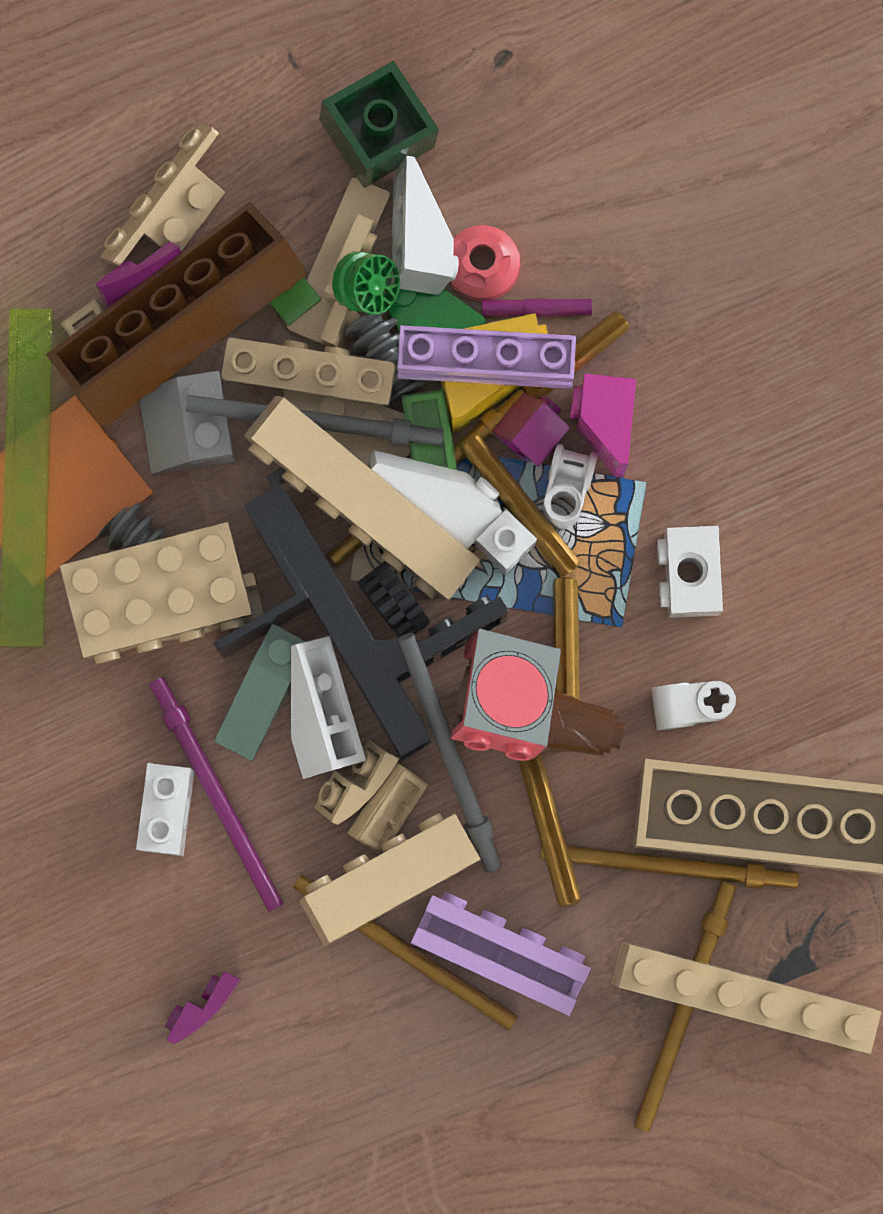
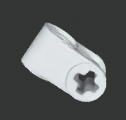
M557 443L548 476L549 484L542 513L553 528L564 530L572 527L578 521L586 491L590 488L598 453L592 452L590 455L566 450L563 444ZM558 498L568 499L573 504L574 511L570 515L559 516L552 510L551 503Z
M722 681L695 684L679 683L651 688L657 731L690 727L698 723L722 720L733 711L736 704V696L733 689ZM712 689H716L719 696H726L727 703L720 707V713H714L712 706H705L704 699L711 695Z

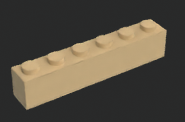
M275 396L245 433L244 437L252 443L248 450L267 466L274 461L286 471L282 478L300 493L307 488L319 498L315 505L334 520L340 515L348 521L351 527L347 531L367 547L371 542L376 544L384 551L380 558L398 573H401L404 568L416 577L412 584L433 600L438 595L449 600L479 563L480 559L284 397Z
M621 942L611 984L622 989L869 1054L872 1052L882 1012L871 1007L626 942Z

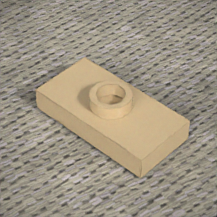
M396 763L390 775L369 799L347 834L381 855L384 853L381 845L396 836L429 784L404 766Z

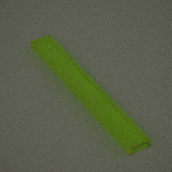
M10 308L0 605L1 647L44 648L52 362L46 354L53 349L54 312L52 309Z

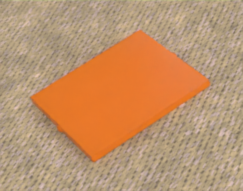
M75 395L0 453V547L34 589L60 569L59 565L66 564L98 539L97 536L100 531L122 509L138 502L142 504L154 494L118 449V443L108 437Z

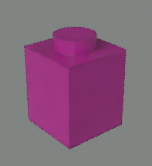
M523 392L492 430V433L517 457L539 467L570 427L558 416L562 410L551 399L544 395L537 399Z

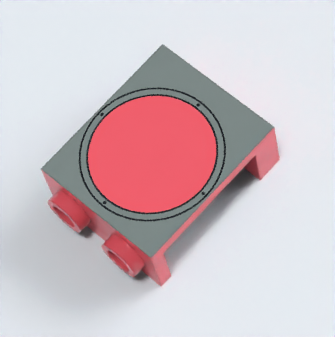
M478 629L465 645L464 659L472 660L463 719L452 730L451 739L462 741L464 746L473 750L484 751L490 748L505 752V755L513 760L526 761L534 759L547 747L561 649Z

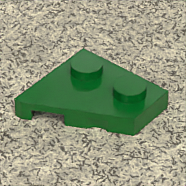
M399 289L395 302L387 310L390 318H396L398 321L395 325L398 333H400V325L465 329L486 324V320L481 314L445 289L440 295ZM386 292L385 298L390 300V296Z

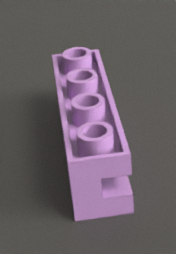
M400 325L398 379L571 389L574 380L576 336Z
M445 891L441 899L432 895L411 941L412 944L570 1016L581 987L591 970L590 967L583 965L586 956L565 946L561 947L559 953L543 946L546 940L545 937L525 928H522L520 935L504 928L506 919L484 909L480 917L464 910L467 901Z

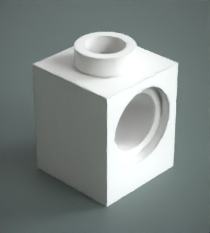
M506 509L476 539L475 547L506 576L535 546L537 538Z

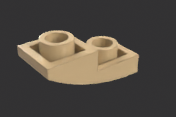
M370 739L367 740L363 748L366 761L352 764V770L348 776L334 770L329 781L320 789L318 801L314 808L337 825L357 812L377 792L399 760L397 756L385 747Z

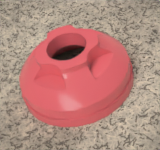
M487 225L469 227L454 237L453 256L458 257L459 265L455 280L449 282L453 290L461 297L475 302L496 300L507 294L515 285L520 271V255L512 239L502 230ZM478 247L489 248L495 255V262L492 267L486 270L475 268L470 262V255L474 249Z

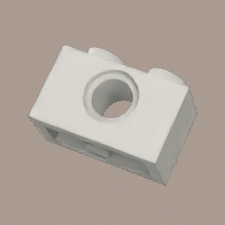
M719 527L667 528L664 532V539H657L658 565H665L666 582H659L660 607H668V618L719 616L723 612ZM683 562L694 563L700 570V579L693 583L683 581L678 575V565Z
M147 764L136 850L184 856L194 770L185 767Z

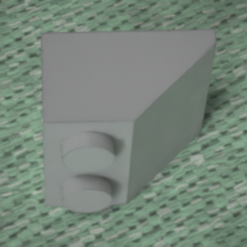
M219 370L173 378L162 383L157 390L140 400L152 476L236 462L228 417L185 412L188 395L225 399L223 380Z

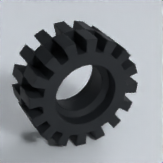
M382 562L357 582L363 593L398 638L408 633L416 635L431 623L412 594L385 562Z

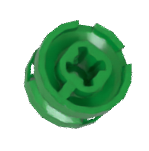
M353 251L345 255L338 262L333 273L332 288L334 296L340 305L349 308L348 310L381 314L393 305L399 293L400 277L398 268L385 255ZM389 278H394V283L388 284ZM386 292L390 296V300L385 298Z

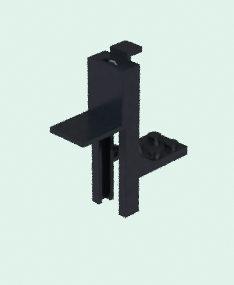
M281 467L266 476L272 489L246 503L244 507L295 596L213 644L224 659L267 634L272 624L279 627L312 608L403 761L432 744V738L400 683L410 678L411 675L397 640H374L284 489L282 484L286 483V481L282 478V475L286 471ZM487 595L466 607L467 612L464 618L453 623L449 617L428 630L430 638L416 640L426 667L465 646L466 642L478 629L490 631L506 622L509 610L502 598L499 596L491 601Z

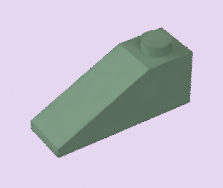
M274 624L271 625L243 679L214 742L253 762L291 690V646L306 641Z

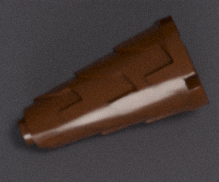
M469 660V666L467 665L455 711V715H458L457 718L460 719V722L463 719L472 660ZM555 690L548 743L543 751L577 752L603 756L604 753H610L612 747L620 749L625 723L617 722L618 715L612 714L613 710L580 701L571 695ZM454 740L456 745L464 746V742Z

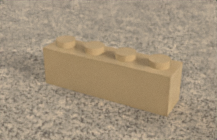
M438 813L418 825L421 833L406 840L402 833L381 845L384 852L369 861L367 855L364 854L345 864L343 868L346 874L331 881L327 874L305 887L308 895L304 896L299 902L324 947L480 860L456 814L443 819L441 813Z

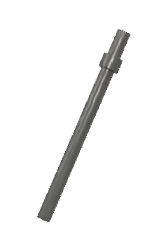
M188 395L185 412L256 421L268 405ZM300 410L325 431L390 439V444L407 446L408 442L442 446L444 429L410 425V420L393 418L392 422Z
M414 633L402 635L397 641L467 821L464 825L466 834L471 843L476 845L485 871H495L501 867V862L491 839L494 832L489 818L482 815L455 741L451 739L452 733Z

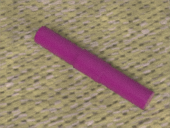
M592 299L482 300V316L520 317L534 313L536 317L592 316Z

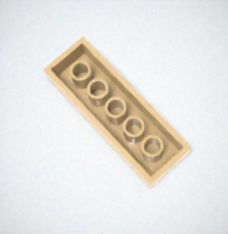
M644 759L641 765L633 847L883 875V785Z

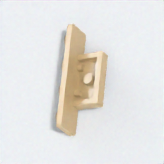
M199 125L197 128H191L183 136L179 143L180 151L172 161L165 162L159 168L154 177L156 183L147 195L143 194L135 200L129 210L131 216L123 227L116 228L107 237L104 243L106 249L100 258L106 263L120 266L143 235L159 249L170 241L179 246L181 251L225 194L224 190L195 167L218 136L219 132L210 126Z
M357 178L350 180L307 279L309 285L322 300L290 326L287 325L289 332L320 345H325L320 340V334L332 305L336 302L332 288L335 268L345 255L353 251L373 253L378 240V236L374 233L390 198L388 191L372 184L363 188Z
M229 338L227 340L221 374L222 379L225 381L379 405H388L390 403L396 369L392 362L349 356V350L327 346L324 352L309 350L308 344L291 340H284L283 346L237 338Z

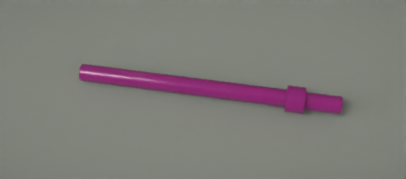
M164 677L151 682L149 686L164 713L161 718L169 732L173 731L268 912L284 904L189 725L191 718L185 706H179Z

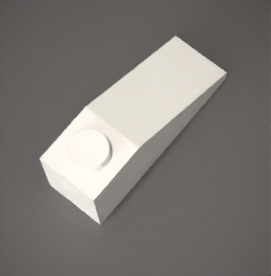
M406 156L393 175L392 261L398 268L400 277L399 289L440 295L447 284L455 280L458 272V257L453 256L454 239L415 157Z
M375 450L369 456L371 470L467 549L502 513L497 499L499 492L482 477L476 481L466 472Z
M330 636L291 646V740L303 779L366 761Z

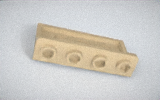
M229 522L59 565L83 658L94 657L96 664L120 659L119 650L136 646L138 654L162 648L161 639L178 635L180 643L205 636L203 629L220 624L221 632L240 628L246 624V617L253 616Z

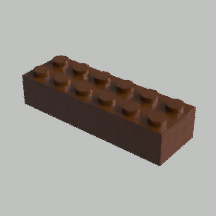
M249 201L46 355L99 425L104 428L113 420L120 418L125 411L146 395L157 390L162 383L178 371L189 366L195 358L215 343L222 341L231 331L247 319L258 314L264 306L280 294L291 289L296 282L308 273L286 239Z

